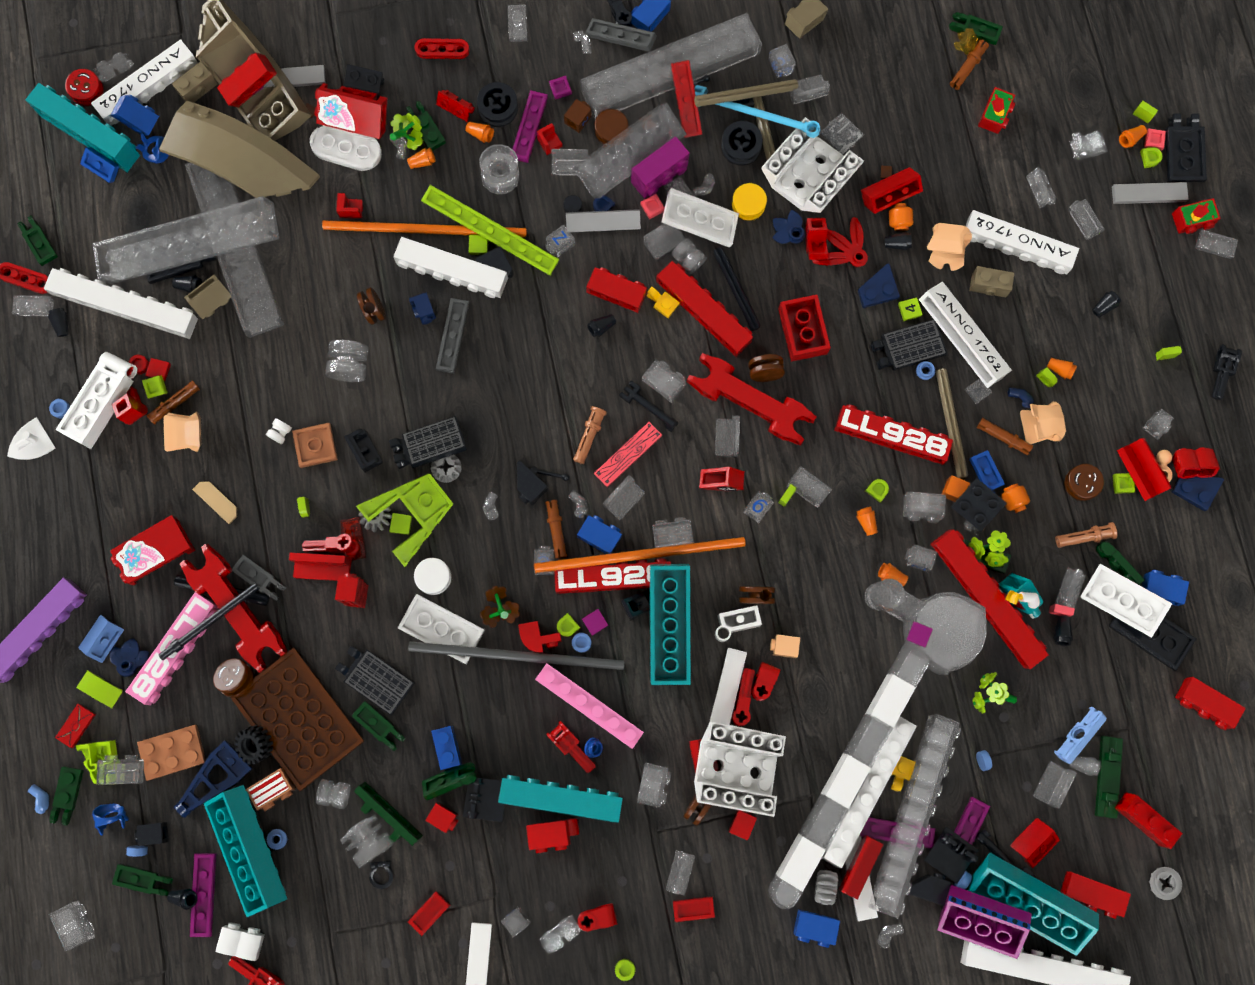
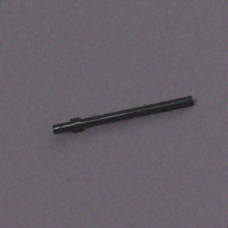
M257 583L252 584L180 639L176 638L172 641L168 648L158 654L160 659L165 660L174 652L178 653L184 648L186 643L258 591L260 587Z

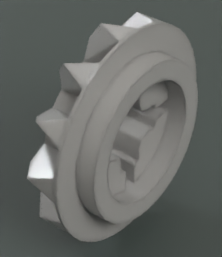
M451 455L433 461L431 464L432 475L443 483L454 481L461 473L459 458ZM445 460L449 466H454L448 468L447 475L444 472V469L438 468L444 466Z
M1169 867L1157 868L1151 873V878L1148 881L1151 891L1156 897L1163 900L1176 898L1182 889L1180 875ZM1159 879H1168L1167 883L1172 888L1164 886L1162 889L1163 884L1160 882Z

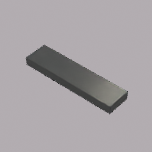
M592 18L585 32L586 36L648 52H650L657 38L654 32Z
M455 298L450 299L436 371L455 374L470 304L469 301Z

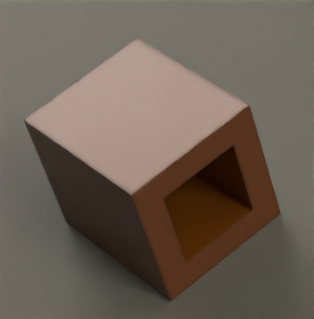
M576 99L564 114V124L580 133L592 117L589 104Z

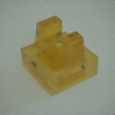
M966 28L965 32L958 33L957 36L961 42H955L954 46L955 49L964 51L968 55L969 52L974 50L978 39L972 28Z

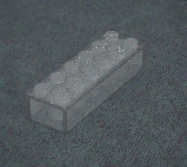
M663 103L573 168L594 199L601 198L631 176L632 168L675 136L680 140L687 134L668 103Z

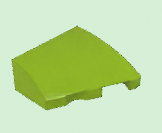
M116 740L76 745V750L82 751L86 759L83 763L89 770L94 784L120 780Z

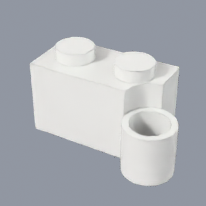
M758 606L720 613L718 615L720 626L715 631V638L720 642H725L733 632L760 627L762 623ZM726 629L728 637L725 639L720 638L718 630Z

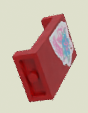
M323 83L316 89L315 99H317V106L314 112L315 116H317L316 124L380 139L386 132V97L380 96L378 100H373L328 89V84Z
M173 515L110 550L113 564L119 567L122 572L120 573L121 579L125 584L128 583L133 586L137 584L136 581L182 554H190L196 551L180 521Z

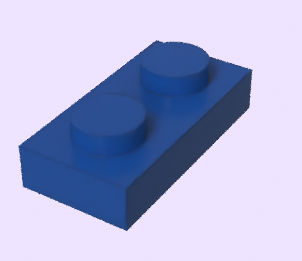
M85 148L80 164L107 182H114L119 165L93 148Z
M988 450L969 459L979 480L991 490L1005 485Z

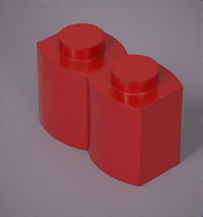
M1201 447L1196 450L1181 448L1172 457L1178 478L1216 476L1220 469L1214 450Z

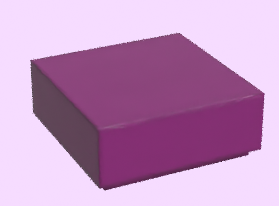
M566 76L549 81L555 100L572 94Z
M599 609L582 618L592 636L608 626Z
M913 621L906 640L926 648L933 629Z

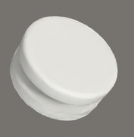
M427 558L417 565L414 572V580L417 587L424 593L437 595L449 587L451 571L442 560Z

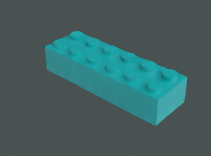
M40 83L36 85L25 100L40 117L86 147L93 148L119 165V168L125 172L130 170L140 155L136 151V146L130 142L131 139L123 133L119 135L108 123L102 124L101 120L94 114L88 115L85 113L86 110L80 105L76 104L74 106L71 104L70 99L63 94L61 96L57 95V92L49 85L46 87Z
M650 564L651 685H691L689 564Z
M508 775L507 779L502 778L498 803L619 823L623 799L619 797V793L607 791V794L603 795L599 794V790L587 788V792L579 791V787L567 785V789L560 788L559 783L548 781L547 785H542L539 780L527 778V782L520 781V777Z
M244 785L222 792L203 803L246 917L287 900L285 888L278 876V870L273 863L271 851L267 847L263 831L256 818V812L252 808L249 794L245 790Z
M992 853L987 855L972 875L968 891L1032 913L1030 930L1076 956L1099 930V914Z

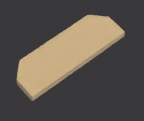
M199 482L192 489L228 524H231L237 518V507L211 482Z

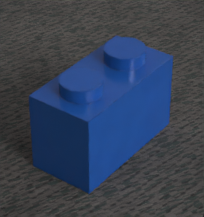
M642 0L639 7L636 6L631 12L632 25L638 29L652 32L670 11L671 1Z
M120 96L110 116L140 135L141 133L144 136L149 135L159 116L154 113L155 111L151 107L138 103L139 100L134 96Z
M588 515L577 534V538L605 554H612L622 538V534L619 533L621 530L614 525H610V527L603 523L604 520L596 515L593 517Z
M1152 570V572L1144 574L1143 588L1169 601L1174 606L1185 604L1189 581H1185L1183 577L1177 575L1166 576L1164 572Z
M447 726L432 730L440 770L463 765L454 727Z
M798 909L793 934L798 936L797 940L809 943L811 939L818 941L817 945L829 948L830 944L836 945L840 920Z

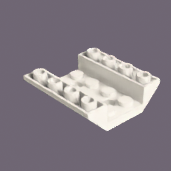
M805 117L802 122H810V120ZM796 128L761 169L772 189L800 210L821 213L863 164L864 160L850 150L843 156L818 136L815 138L808 137L806 132ZM816 158H822L824 163H818ZM794 183H801L803 188H796Z
M710 721L700 742L694 780L697 802L774 817L777 796H772L776 762L777 757L783 756L786 736ZM715 760H719L722 764L721 770L718 772L713 768ZM753 767L757 768L759 772L756 779L752 778L750 774Z

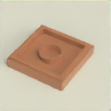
M330 423L292 431L300 468L338 460Z

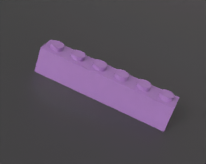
M63 577L0 643V683L9 681L14 676L17 668L26 664L28 657L41 648L42 642L56 632V627L70 617V612L84 602L87 594L73 581Z

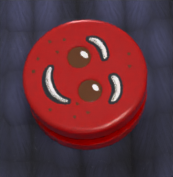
M88 69L73 71L65 82L66 92L75 103L81 106H91V102L103 95L104 92L100 79L94 72Z

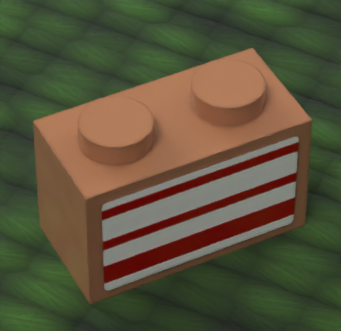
M280 768L245 790L248 792L249 798L256 810L263 809L267 811L275 806L274 802L281 798L283 801L292 796L291 791L295 790L296 787L283 768Z

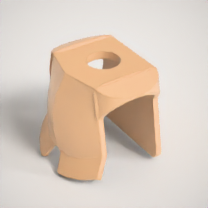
M936 224L933 227V236L927 246V249L932 251L929 262L938 269H942L944 264L948 263L951 271L963 267L965 248L972 239L971 231L962 225Z
M1053 401L1049 405L1030 404L1031 410L1020 411L1026 442L1034 444L1046 439L1051 441H1061L1063 439L1066 428L1064 415L1059 403Z
M195 412L191 416L174 413L165 415V451L190 448L198 452L202 445L201 417L199 413Z

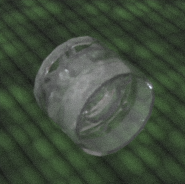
M502 144L486 148L479 159L483 185L495 194H506L512 191L518 185L520 179L518 157L515 151L509 146Z
M349 340L330 341L328 343L329 351L327 356L333 360L326 362V377L344 382L364 381L366 379L367 367L362 363L368 360V346Z
M376 815L361 820L340 839L342 845L350 840L352 841L346 847V851L357 848L358 851L352 859L359 869L394 845V841L388 832L378 836L377 832L383 826L381 823L375 827L371 826L378 820Z

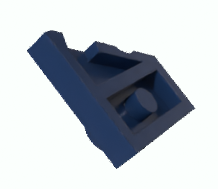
M886 264L858 289L863 308L899 299L900 295L890 264Z
M1218 477L1178 478L1171 492L1199 509L1207 511L1224 479Z

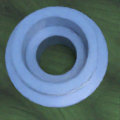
M923 361L916 367V374L922 380H929L935 374V367L932 363ZM922 369H927L928 374H924L922 372Z
M274 829L267 836V844L272 849H281L287 843V834L281 829ZM275 836H279V843L274 842Z

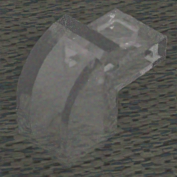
M1095 131L1085 136L1080 132L1072 134L1073 141L1070 142L1074 159L1093 158L1108 152L1104 136L1100 131Z

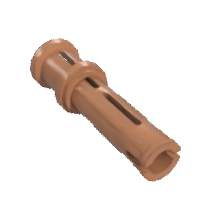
M591 407L590 417L588 421H585L586 429L573 458L577 463L585 464L596 432L601 430V422L603 417L607 415L606 411L598 407Z
M1113 522L1100 527L1095 525L1090 530L1056 536V545L1058 548L1089 541L1099 543L1104 539H1117V529Z

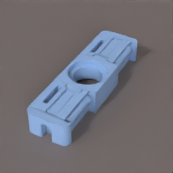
M1089 707L1090 711L1080 723L1077 722L1067 734V740L1059 750L1054 751L1062 761L1071 764L1106 721V716L1094 707ZM1085 732L1082 738L1076 739L1078 733Z

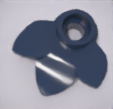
M791 210L787 219L773 218V227L776 231L773 239L781 244L788 242L797 244L802 242L805 238V230L802 228L803 220L796 211ZM793 233H798L799 237H794Z
M135 639L126 641L121 648L113 647L110 651L111 663L117 666V672L124 677L132 676L136 669L143 666L149 658L148 651H139V645ZM126 664H129L128 668L123 669Z

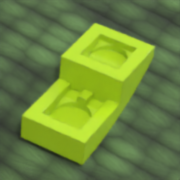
M87 670L76 687L110 708L114 706L123 692L122 689L105 681L104 678Z

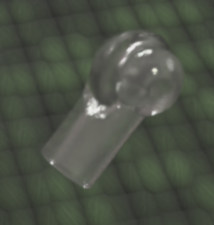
M583 30L575 31L573 33L574 41H581L583 54L592 53L589 36Z
M389 136L390 141L397 148L396 158L405 159L407 141L403 137L393 141Z
M712 174L705 175L702 186L692 188L694 197L706 195L712 191L715 185V179Z
M573 490L568 497L576 503L574 514L578 518H583L588 512L587 500L577 491Z
M489 492L482 509L489 520H496L499 513L494 503L498 495Z
M902 924L889 925L882 928L877 939L881 948L886 949L890 946L893 935L904 933Z

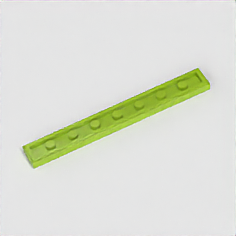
M432 185L428 187L421 200L433 209L551 276L559 262L558 258Z

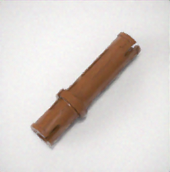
M979 40L974 50L969 52L967 60L949 83L952 88L956 84L955 90L961 88V85L975 65L980 63L982 55L989 47L987 42L982 46L984 40Z
M192 380L168 400L159 403L160 406L146 416L155 425L165 415L172 413L171 411L199 391L200 388Z
M983 417L976 427L1006 443L1009 448L1013 447L1028 456L1033 448L1032 444L1019 438V435H1013Z
M551 500V502H545L548 512L547 523L550 524L555 559L567 557L561 526L562 517L559 515L558 501Z

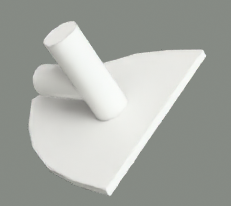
M36 417L21 427L9 446L7 456L19 460H30L48 454L56 448Z

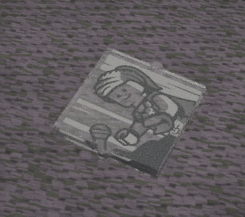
M842 113L833 121H829V124L820 132L842 155L848 149L854 147L855 143L864 136Z

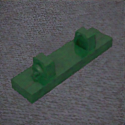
M1101 736L1095 816L1117 819L1118 811L1115 809V806L1119 802L1123 739Z
M364 782L354 790L366 802L360 809L365 815L373 809L395 829L389 836L394 842L402 836L413 846L422 838L423 835L369 784Z

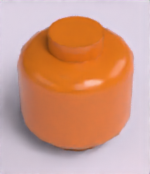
M906 203L895 204V207L889 210V226L894 228V231H907L913 225V209L906 207Z
M1017 483L1003 489L1004 492L1001 498L1007 502L1005 507L1008 511L1015 510V513L1027 509L1025 505L1029 504L1030 498L1024 486H1019Z

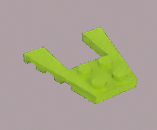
M429 473L356 506L369 522L397 499H400L422 526L421 529L392 551L404 567L407 566L425 539L429 537L432 530L439 524L453 505L452 501Z

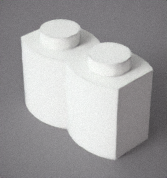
M229 923L223 926L215 952L251 961H256L259 958L265 935L260 933V929L249 927L248 930L240 928V924Z

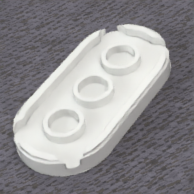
M324 125L320 128L317 127L310 136L311 149L322 160L359 171L370 170L381 160V147L373 137Z

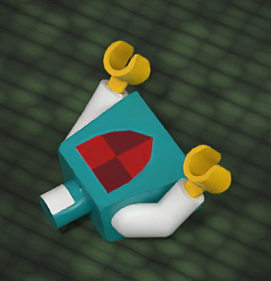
M1011 573L1002 582L998 583L999 590L1002 594L1005 593L1007 595L1005 600L1010 601L1014 608L1029 614L1032 619L1037 618L1041 614L1038 607L1043 604V599L1030 579Z

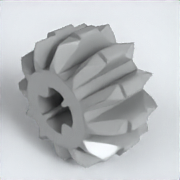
M387 507L379 513V517L376 516L377 519H372L369 522L360 512L358 514L362 517L360 523L365 524L364 528L366 530L371 528L373 532H376L377 527H379L383 531L384 527L382 525L389 526L390 524L386 519L392 518L391 514H387L391 509Z
M819 870L817 873L814 899L817 903L823 905H833L835 903L838 887V875L836 872Z

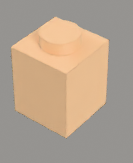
M776 635L774 639H771L770 650L773 651V656L797 658L800 637Z

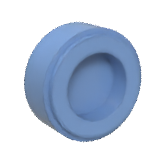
M55 399L51 402L49 411L54 417L62 419L70 408V404L63 399Z
M578 633L572 639V646L579 653L587 652L591 647V639L585 633Z
M986 750L977 752L976 758L982 771L990 770L992 768V760Z
M144 845L128 846L126 851L127 856L133 857L148 854V846Z
M965 871L957 884L954 882L953 886L966 889L971 883L972 875Z

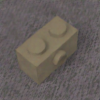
M802 0L799 6L793 7L788 11L785 25L800 39L824 20L828 8L820 0Z
M200 61L175 80L172 85L185 102L190 101L194 103L214 88L217 82Z
M977 266L971 276L969 291L984 293L990 296L1007 297L1012 291L1014 273Z
M212 275L184 298L203 320L205 317L213 315L219 306L226 305L232 295L219 279Z

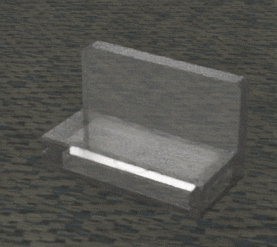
M822 75L798 80V88L789 91L792 103L797 104L827 96L830 85L828 81L823 80Z
M551 149L552 175H589L588 149Z
M1086 199L1080 202L1077 200L1069 207L1068 211L1086 240L1105 230Z
M664 223L645 235L643 243L654 259L657 260L686 242V239L678 228Z
M732 416L731 419H716L715 456L738 457L740 416Z
M628 475L603 502V506L618 520H622L645 495V492Z
M1049 762L1033 797L1053 808L1060 809L1077 773L1071 769H1064L1053 762Z

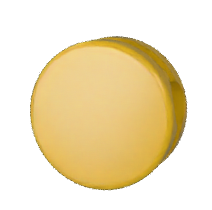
M753 183L739 186L733 194V211L739 213L738 217L743 220L759 218L763 214L767 203L765 191L759 185Z

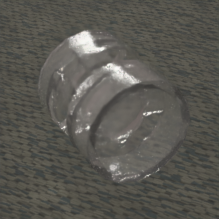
M690 238L683 240L672 252V256L679 263H683L682 267L689 274L696 271L707 259L700 249L696 250V245Z
M322 779L317 790L316 804L329 806L332 803V806L344 810L348 804L351 784L338 782L335 785L334 780Z

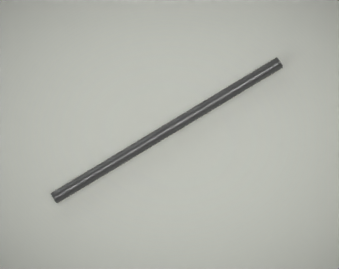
M410 641L408 651L624 670V660Z

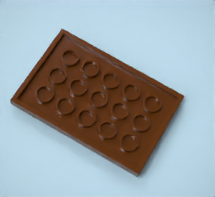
M292 648L253 678L250 688L244 694L231 698L251 726H262L263 730L266 729L268 731L267 736L271 735L272 738L269 739L273 741V745L270 746L273 747L271 753L299 791L305 789L365 742L296 648Z

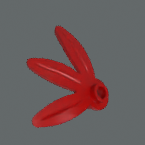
M856 217L851 219V243L843 235L828 229V241L843 252L828 253V259L813 260V263L832 266L850 262L855 267L864 266L868 256L862 250L863 229L859 220ZM856 255H860L862 259H856Z

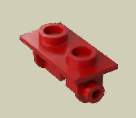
M449 90L438 91L436 105L468 122L469 113L472 114L475 109L473 104L463 99L457 101L459 97Z

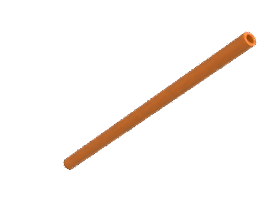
M326 220L322 222L323 230L478 235L465 226ZM504 227L520 237H526L527 235L526 228Z
M740 537L534 563L535 573L745 547V538Z

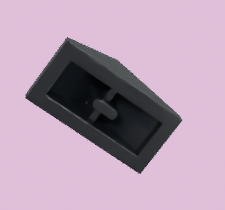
M501 247L476 258V262L505 271L508 277H513L512 268Z
M648 590L621 601L630 621L650 611V593Z

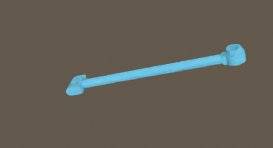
M696 85L694 88L696 96L707 94L708 92L707 87ZM732 101L715 104L803 130L811 138L817 137L820 132V125L817 121L804 123Z

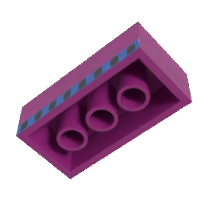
M951 885L945 906H943L940 913L937 930L1018 959L1030 931L1032 913Z

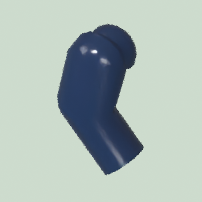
M1009 387L1008 397L1020 398L1023 401L1022 406L1024 408H1031L1030 404L1034 403V398L1025 389Z

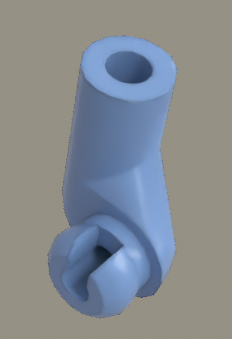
M33 784L29 788L28 793L36 798L35 812L43 814L49 807V794L36 784Z

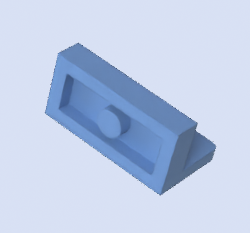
M100 615L80 644L79 649L86 656L103 663L124 629Z

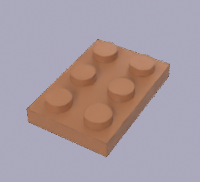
M197 725L137 742L146 781L202 765L206 761Z

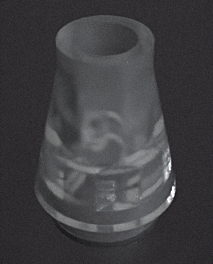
M1077 756L1069 764V767L1091 777L1092 775L1098 776L1101 761L1096 760V757Z

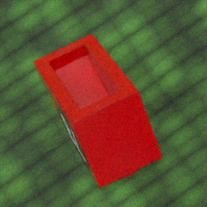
M732 467L702 469L699 488L719 491L743 490L745 471Z

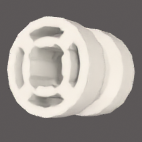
M275 418L272 423L273 427L267 431L266 436L283 444L285 435L291 431L292 427Z

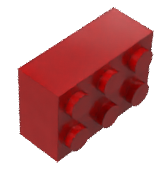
M818 295L780 302L778 310L791 362L828 354L831 347Z

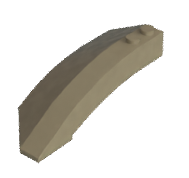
M207 0L202 6L204 17L203 24H200L198 35L200 47L199 50H196L195 58L202 62L220 85L222 80L230 76L237 66L246 62L251 54L259 53L266 55L277 72L270 79L275 86L262 89L239 108H236L249 126L274 141L299 128L312 115L284 72L249 28L223 0Z
M186 101L176 111L159 148L160 152L193 163L226 179L257 198L258 202L265 200L267 196L275 194L276 197L291 194L292 190L302 188V191L308 190L320 178L317 172L263 133L233 117L190 101Z

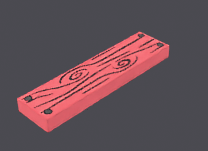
M648 422L594 472V475L608 488L662 437V434Z

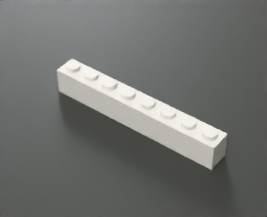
M52 268L44 289L53 296L181 337L191 338L198 318L188 308L182 307V309H178L172 303L165 302L163 304L150 296L144 298L141 297V294L131 290L128 293L116 285L109 287L106 286V283L97 279L91 281L88 280V277L77 274V276L72 275L66 269L60 268V270Z
M899 717L894 728L890 726L869 765L871 769L849 809L846 808L825 848L826 851L822 859L837 868L843 867L914 733L916 725Z
M964 940L960 963L966 966L1050 985H1130L1131 977L1125 975L1124 970L1111 967V971L1104 970V966L1091 963V966L1083 965L1084 961L1071 958V962L1064 961V957L1051 954V957L1043 956L1044 952L1031 949V953L1024 952V948H1022L1018 959Z

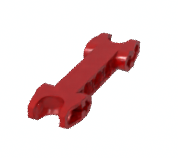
M702 353L699 361L710 370V375L703 379L689 375L687 378L688 384L702 396L712 401H717L721 395L770 422L771 425L768 431L781 440L798 445L802 444L804 438L794 430L793 423L797 420L814 423L817 416L802 403L792 398L786 397L783 403L775 400L732 376L735 368L728 362Z
M205 544L201 547L206 558L205 566L202 569H197L188 560H183L180 566L192 589L198 595L207 591L220 609L239 594L226 577L232 572L228 562L213 547ZM244 601L224 615L242 639L235 645L242 658L259 673L266 669L261 656L262 650L265 647L272 648L280 656L287 653L281 635L273 624L266 621L261 625Z

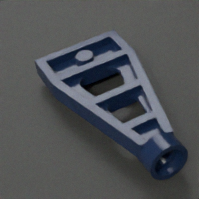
M224 740L208 756L181 800L174 806L175 810L182 817L186 818L191 811L238 784L253 768L247 762H243V757L239 758V753ZM219 764L228 773V777L219 784H213L209 780V773L215 765ZM204 781L211 790L204 797L198 798L194 794V790Z

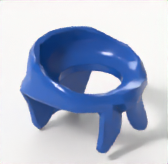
M141 133L143 144H138L136 149L142 152L144 159L151 163H162L169 156L159 150L164 137L152 136L146 139L144 134ZM156 142L155 147L152 148L153 154H149L147 151L148 146Z
M119 804L99 805L92 812L95 828L101 836H103V830L106 829V824L113 823L119 819L121 827L124 829L125 821L129 820L124 807ZM118 812L114 817L105 818L110 813Z

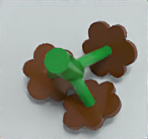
M494 586L485 592L487 601L497 603L499 608L486 606L485 610L480 612L483 624L488 625L490 628L496 627L497 622L500 621L499 615L502 620H506L508 623H514L516 618L520 616L518 603H512L511 601H506L505 605L501 603V599L506 597V587Z

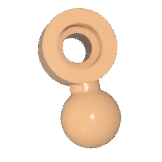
M1161 450L1157 453L1156 459L1170 482L1172 471L1167 467V464L1172 461V454L1168 450Z

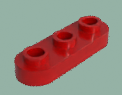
M423 38L415 43V52L422 59H464L470 52L468 43L463 39Z
M9 262L0 264V279L2 281L39 294L48 293L44 287H41V284H46L48 276Z

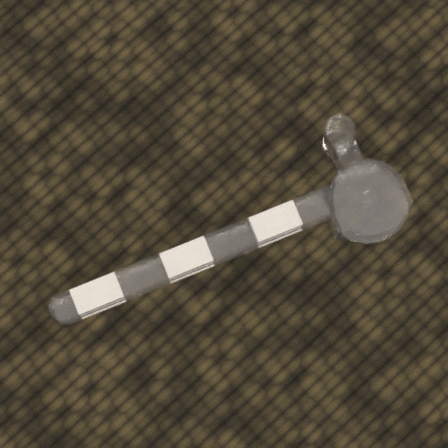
M894 579L881 580L871 584L866 589L865 601L871 609L885 611L904 622L903 633L905 643L769 885L768 895L776 906L781 909H789L797 903L926 668L938 675H948L950 671H956L970 664L981 652L987 635L986 609L984 606L955 592L936 593L918 599L906 592L902 584ZM913 621L933 629L926 648L906 640Z

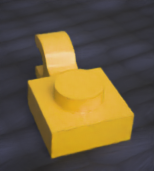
M653 287L648 290L646 295L656 302L653 308L667 318L672 315L680 304L679 301L667 292L661 295Z
M900 757L891 774L895 776L891 786L892 790L901 792L904 780L910 781L915 761Z

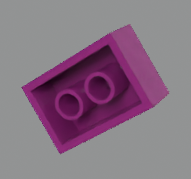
M675 136L632 168V185L644 199L648 196H653L661 186H667L672 182V178L676 175H682L687 170L690 153Z

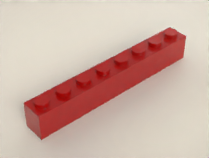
M954 529L947 530L933 541L931 546L1023 668L1032 669L1048 656V653L1045 651L1047 649L1045 644L1041 640L1036 639L1033 635L1035 633L1030 625L1024 623L1020 611L1016 608L1014 609L1010 601L1005 600L1007 595L1005 593L1002 594L998 588V582L993 577L990 578L987 574L986 566L975 558L974 550L963 542L962 534Z

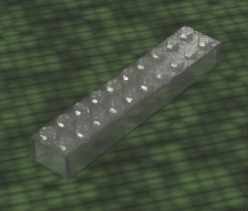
M745 13L580 79L581 91L587 104L591 107L594 119H596L598 114L604 110L616 109L620 111L675 89L671 63L689 60L694 81L704 77V75L712 74L759 55L762 42L748 14Z
M193 163L185 164L243 332L251 338L284 326L285 324L235 185Z
M262 196L93 243L97 278L108 284H114L279 239L274 203Z
M939 714L928 716L914 761L916 763L910 781H907L895 819L897 824L893 826V831L890 834V840L888 841L868 907L897 919L905 910V903H903L905 895L910 893L912 887L910 883L911 876L916 874L918 868L916 863L918 855L921 856L924 849L923 838L924 835H928L930 830L929 819L930 816H934L937 805H935V800L942 792L943 786L941 781L943 777H946L949 770L947 762L949 758H952L955 751L953 743L955 739H958L961 728H959L960 722Z

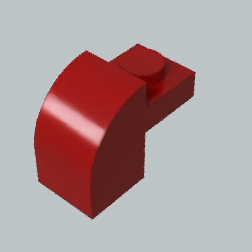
M807 218L805 241L806 254H808L809 260L828 259L826 218Z
M132 386L124 396L112 404L116 418L128 425H132L148 412L147 406L141 403L137 390Z
M538 621L518 625L523 644L532 652L544 653L543 645H546L547 648L558 646L559 642H562L560 633L541 636Z

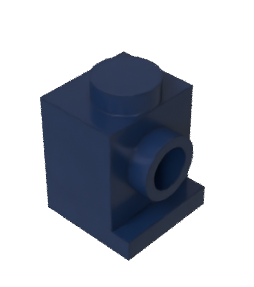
M427 292L409 298L415 317L420 318L422 324L431 323L433 319H436Z

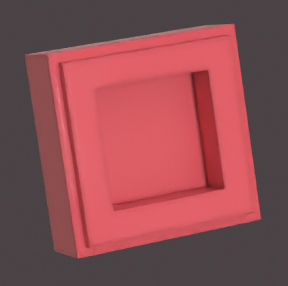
M1148 128L1145 135L1144 148L1155 147L1162 151L1165 145L1166 131Z
M657 194L640 202L649 220L664 212L665 207Z
M1054 604L1050 606L1049 613L1070 617L1074 615L1075 608Z

